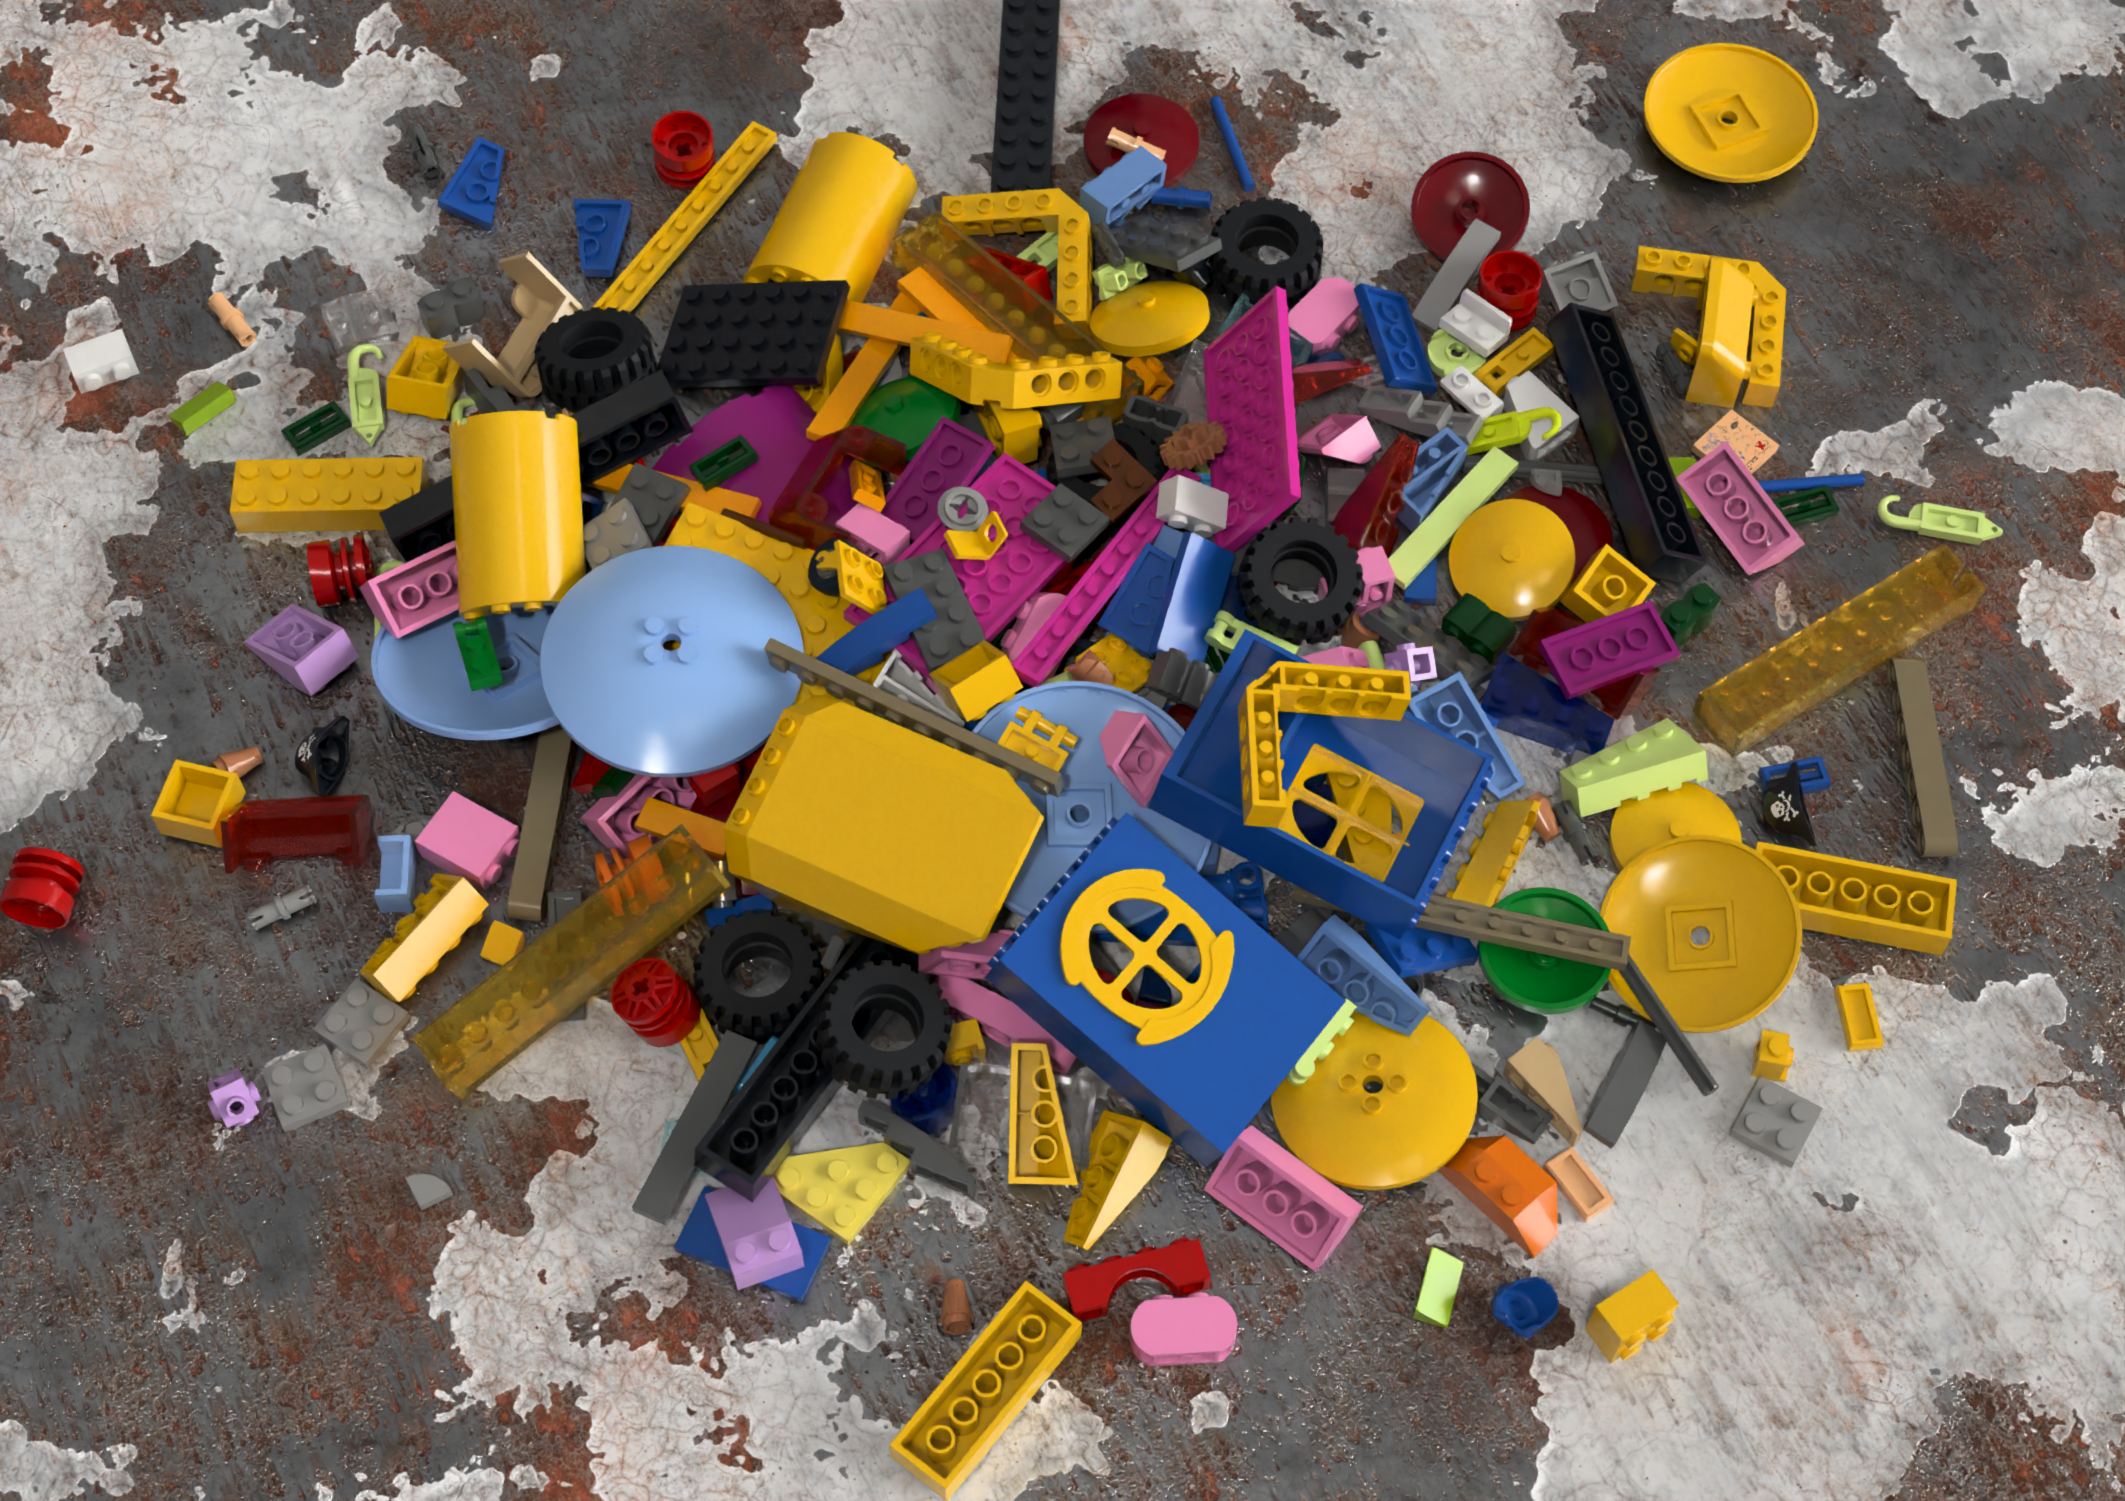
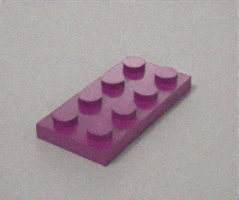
M942 416L886 495V504L881 514L909 530L910 541L914 542L939 518L937 512L940 497L951 488L968 487L995 449V446L984 437Z
M1651 600L1542 639L1537 645L1566 700L1675 661L1681 655Z

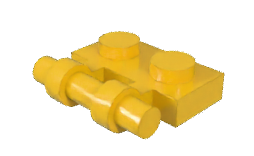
M1020 706L1014 717L1025 724L1021 727L1010 721L997 744L1056 772H1060L1069 755V752L1059 747L1062 743L1073 749L1079 737L1068 732V727L1062 724L1057 726L1042 718L1043 714L1033 709V711H1030ZM1037 729L1051 737V739L1047 741L1032 732Z

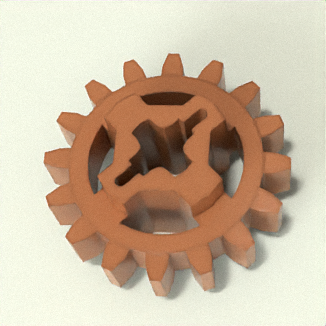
M1206 420L1202 424L1195 421L1193 425L1188 423L1181 426L1180 431H1173L1172 437L1165 438V444L1159 446L1161 450L1159 453L1165 466L1167 465L1170 470L1176 467L1177 471H1180L1186 466L1190 470L1194 465L1200 467L1207 464V459H1215V453L1223 452L1222 447L1227 445V436L1223 426L1219 425L1218 421L1211 423L1210 420Z

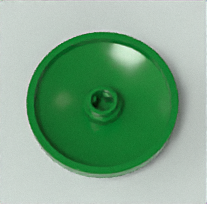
M913 375L888 382L871 392L842 438L850 455L855 460L866 465L891 466L912 460L942 416L955 423L958 422L962 409L961 400Z
M1546 887L1524 889L1505 897L1493 907L1610 932L1603 918L1590 904L1574 894L1559 889ZM1478 940L1480 967L1490 986L1510 1004L1532 1013L1562 1014L1586 1005L1603 989L1611 972V969Z

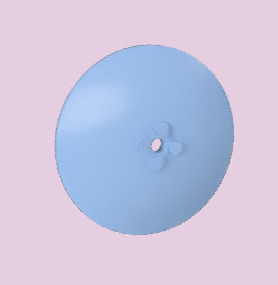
M657 546L640 549L611 559L593 569L570 588L552 613L544 633L540 654L541 678L546 699L556 720L575 743L589 754L604 763L635 774L666 778L689 777L709 773L736 763L768 741L783 709L795 704L802 681L796 674L788 670L786 673H782L774 669L769 664L764 647L769 639L772 638L804 653L803 641L795 615L785 598L767 578L752 567L733 557L709 549L692 546ZM669 640H675L680 643V647L673 651L666 650L662 646Z
M552 605L543 606L544 610L537 612H526L524 607L511 608V613L485 616L500 669L503 667L508 669L501 670L504 684L471 691L453 628V623L455 622L469 623L464 621V617L460 618L459 610L398 639H395L382 625L375 638L371 654L372 674L377 690L387 706L400 718L417 728L444 737L463 740H499L525 736L556 726L559 723L546 699L540 669L542 640L547 624L555 610ZM479 634L470 635V636H466V637L469 638V637H472V636H478Z
M1061 681L1043 684L1016 694L1011 700L995 707L973 729V733L998 743L1010 721L1021 727L1025 724L1014 717L1018 708L1022 706L1030 711H1033V709L1043 714L1042 718L1057 726L1062 724L1068 727V732L1079 737L1073 749L1062 743L1059 746L1061 749L1069 752V755L1059 772L1062 775L1064 788L1058 797L1049 793L1046 796L1032 790L1029 786L1030 784L1020 779L1016 782L1020 789L1030 798L1031 803L1044 816V820L1003 903L1009 910L1026 919L1113 817L1119 821L1126 812L1197 873L1200 872L1209 853L1212 841L1149 809L1151 799L1145 808L1140 807L1106 765L1099 736L1115 710L1145 714L1172 750H1176L1185 731L1158 706L1128 690L1112 685L1088 681ZM1037 729L1032 732L1047 741L1051 739V737ZM1074 809H1081L1087 814L1088 820L1083 823L1075 822L1071 818L1070 812ZM1138 899L1118 901L1108 908L1109 914L1124 928L1141 924L1165 910L1164 907L1158 904ZM1100 924L1094 925L1090 930V934L1109 932Z

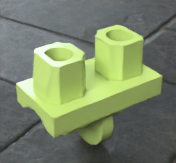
M1124 257L1126 262L1123 266L1119 265L1117 268H1113L1108 263L1099 266L1098 269L1093 271L1092 275L1095 279V284L1099 286L1100 300H1107L1146 278L1147 270L1144 262Z

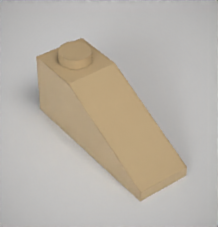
M1537 1036L1507 1060L1503 1074L1522 1094L1553 1116L1550 1124L1574 1147L1578 1144L1583 1129L1564 1069L1556 1050L1550 1044H1544Z

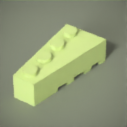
M1666 718L1559 771L1562 801L1570 800L1574 811L1582 818L1621 806V801L1630 798L1639 801L1649 798L1650 792L1667 787L1669 791L1682 788L1681 783L1695 779L1697 783L1708 780L1706 750L1674 722Z

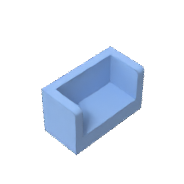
M411 835L378 836L377 844L381 852L379 889L374 890V898L380 913L414 912L417 851Z

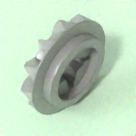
M954 487L947 490L940 497L937 516L942 520L943 527L947 526L956 531L978 530L988 517V505L984 497L976 490L968 487ZM966 502L968 514L959 519L957 510Z

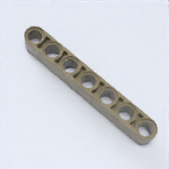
M1890 658L1887 664V680L1918 854L1920 857H1954L1958 849V837L1924 658Z
M560 724L540 731L508 898L507 911L509 919L542 922L545 918L548 892H550L576 750L575 741L564 731Z

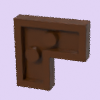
M1114 439L1109 441L1090 459V464L1109 481L1104 488L1090 499V504L1110 517L1109 524L1111 526L1157 486L1158 480Z

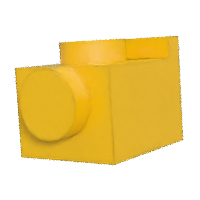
M974 1018L952 1024L951 1039L943 1059L944 1065L953 1064L961 1066L977 1057L979 1063L986 1062V1049L977 1019Z
M1762 1030L1754 1047L1751 1076L1758 1078L1762 1076L1768 1080L1786 1082L1787 1069L1791 1067L1794 1055V1048H1790L1789 1034Z

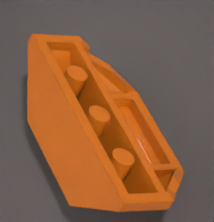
M1506 1135L1467 1138L1455 1156L1438 1170L1533 1259L1557 1236V1182Z

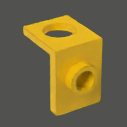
M1677 327L1673 331L1670 340L1675 349L1674 353H1677L1681 360L1695 366L1698 341Z
M991 511L977 531L947 530L944 533V537L956 559L990 560L1008 537V533L997 512ZM992 524L996 527L997 531L996 539L993 542L988 537V530Z

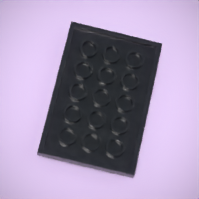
M846 280L685 285L656 372L662 369L671 388L820 385L850 286Z

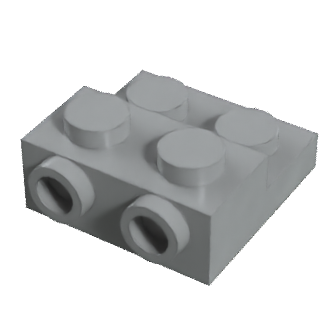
M1584 251L1568 257L1567 262L1559 264L1558 261H1553L1541 267L1543 272L1541 290L1547 304H1553L1556 314L1570 302L1605 312L1619 306L1596 251L1586 255Z

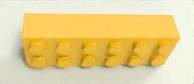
M423 457L236 460L230 514L238 533L386 530L379 512L419 493L423 489H427L429 476Z
M1759 841L1755 845L1754 850L1774 864L1791 887L1800 911L1802 929L1942 956L1952 939L1956 879Z
M1025 1281L889 1444L891 1458L941 1498L948 1501L1082 1337V1322L1028 1281Z

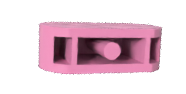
M1336 277L1324 278L1288 313L1290 352L1292 356L1300 360L1309 361L1311 355L1318 350L1334 351L1340 344L1341 338L1347 332L1352 333L1356 329L1360 321L1358 317L1360 306L1354 292L1355 286L1352 283Z
M1039 592L1031 597L1029 602L1025 600L1016 615L1018 619L1013 628L1008 629L1001 640V646H1003L1001 651L1007 655L1011 664L1065 599L1066 595ZM1063 657L1053 668V670L1049 673V675L1045 678L1044 681L1054 676Z
M1198 1292L1188 1295V1298L1173 1299L1171 1295H1158L1153 1297L1152 1300L1144 1301L1135 1310L1131 1319L1130 1345L1136 1357L1148 1366L1221 1362L1229 1356L1235 1345L1238 1327L1237 1317L1231 1305L1219 1296H1209L1207 1293Z

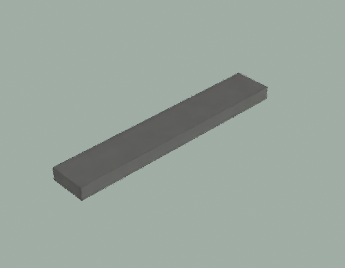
M726 1030L632 1206L633 1212L665 1225L696 1167L694 1166L696 1146L728 1106L758 1049V1042Z

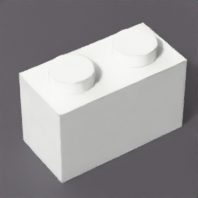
M122 329L63 349L81 394L139 374L138 367Z
M1178 474L1159 484L1156 518L1168 522V525L1173 528H1184L1203 538H1209L1213 534L1226 529L1229 494Z

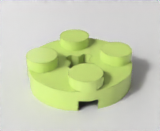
M1442 328L1433 334L1428 344L1427 359L1430 368L1434 373L1441 376V379L1460 365L1475 375L1478 369L1486 364V358ZM1452 350H1456V352L1458 353H1464L1462 354V357H1455L1451 355Z

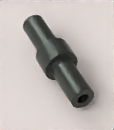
M1595 997L1589 1005V1009L1612 1018L1613 1023L1622 1027L1627 1025L1633 1027L1641 1019L1653 1029L1656 1028V1025L1651 1020L1632 1013L1633 1009L1620 1004L1618 1007L1598 997Z

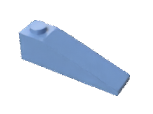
M1461 672L1411 698L1408 709L1412 715L1494 757L1488 768L1494 773L1485 788L1494 798L1499 800L1526 785Z
M1335 914L1322 924L1297 957L1300 962L1343 999L1347 998L1357 1006L1354 1011L1370 1017L1371 1021L1404 1035L1410 1036L1430 1011L1423 1001L1364 938Z

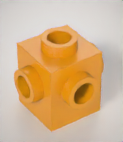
M1154 356L1133 357L1125 364V369L1122 371L1121 382L1125 385L1124 390L1129 396L1143 395L1154 399L1156 402L1161 399L1174 382L1163 370L1164 365Z

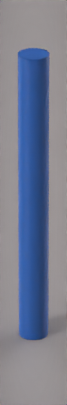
M1219 96L1211 98L1210 104L1244 191H1252L1255 188L1253 179L1222 100Z
M1863 473L1757 482L1766 493L1809 490L1827 485L1829 488L1861 486L1865 484V476Z

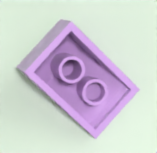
M293 603L244 641L250 650L292 686L310 696L324 689L330 680L347 670L351 663L360 657L342 627Z
M773 1175L753 1202L729 1187L705 1194L737 1290L805 1267L802 1250Z

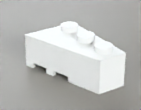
M895 649L873 683V686L963 728L965 722L945 705L938 693L934 695L922 683L923 677L917 671L913 673L901 660L902 655ZM872 711L871 714L883 718V715ZM901 724L902 727L907 728V729H909V730L912 731L911 728H909V727H907V726Z

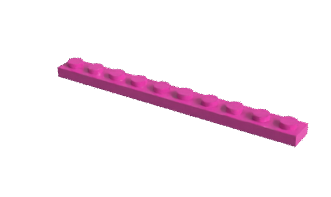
M1175 467L1167 471L1157 486L1150 492L1011 664L1021 681L1032 687L1041 685L1124 581L1145 544L1149 543L1152 545L1163 525H1168V522L1156 518L1159 484L1178 474L1197 482H1201V476L1186 468L1177 471Z

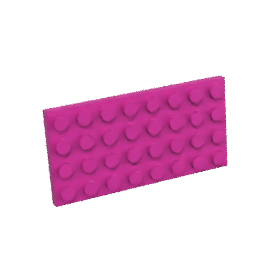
M1275 286L1203 351L1207 420H1210L1211 423L1218 421L1219 425L1223 426L1227 436V445L1222 447L1224 451L1215 453V459L1209 460L1211 487L1229 494L1226 529L1214 534V544L1232 553L1301 498L1286 290Z
M1005 452L969 487L984 497L988 505V515L991 511L997 512L1008 533V537L990 560L956 559L944 537V533L952 529L947 526L943 527L942 520L939 517L893 562L895 563L943 548L988 643L1011 622L1025 600L1029 602L1031 597L1039 593L1067 564L1066 561L1020 530V522L1056 486ZM966 502L957 510L959 519L968 514ZM993 524L988 530V537L991 542L996 539L997 535L996 527ZM883 576L884 590L887 597V607L891 603L895 602V600ZM853 603L844 611V619L855 627L873 616ZM910 633L908 641L889 650L893 653L897 649L902 655L901 659L931 679Z

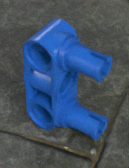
M1241 862L1234 868L1225 870V874L1201 876L1208 882L1234 883L1233 904L1269 934L1267 900L1263 889L1262 874L1256 864ZM1245 879L1251 881L1252 884L1243 885L1239 881Z

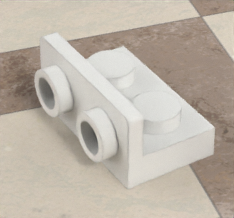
M1466 288L1461 294L1459 304L1440 318L1439 327L1484 358H1487L1508 340L1513 320L1482 297Z
M1460 365L1441 379L1440 386L1451 395L1454 401L1464 406L1471 414L1480 415L1483 421L1488 417L1502 414L1504 402L1464 366Z

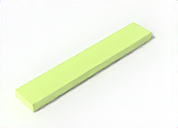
M1493 446L1388 558L1395 574L1394 583L1405 590L1452 540L1464 520L1481 508L1518 469L1519 462Z

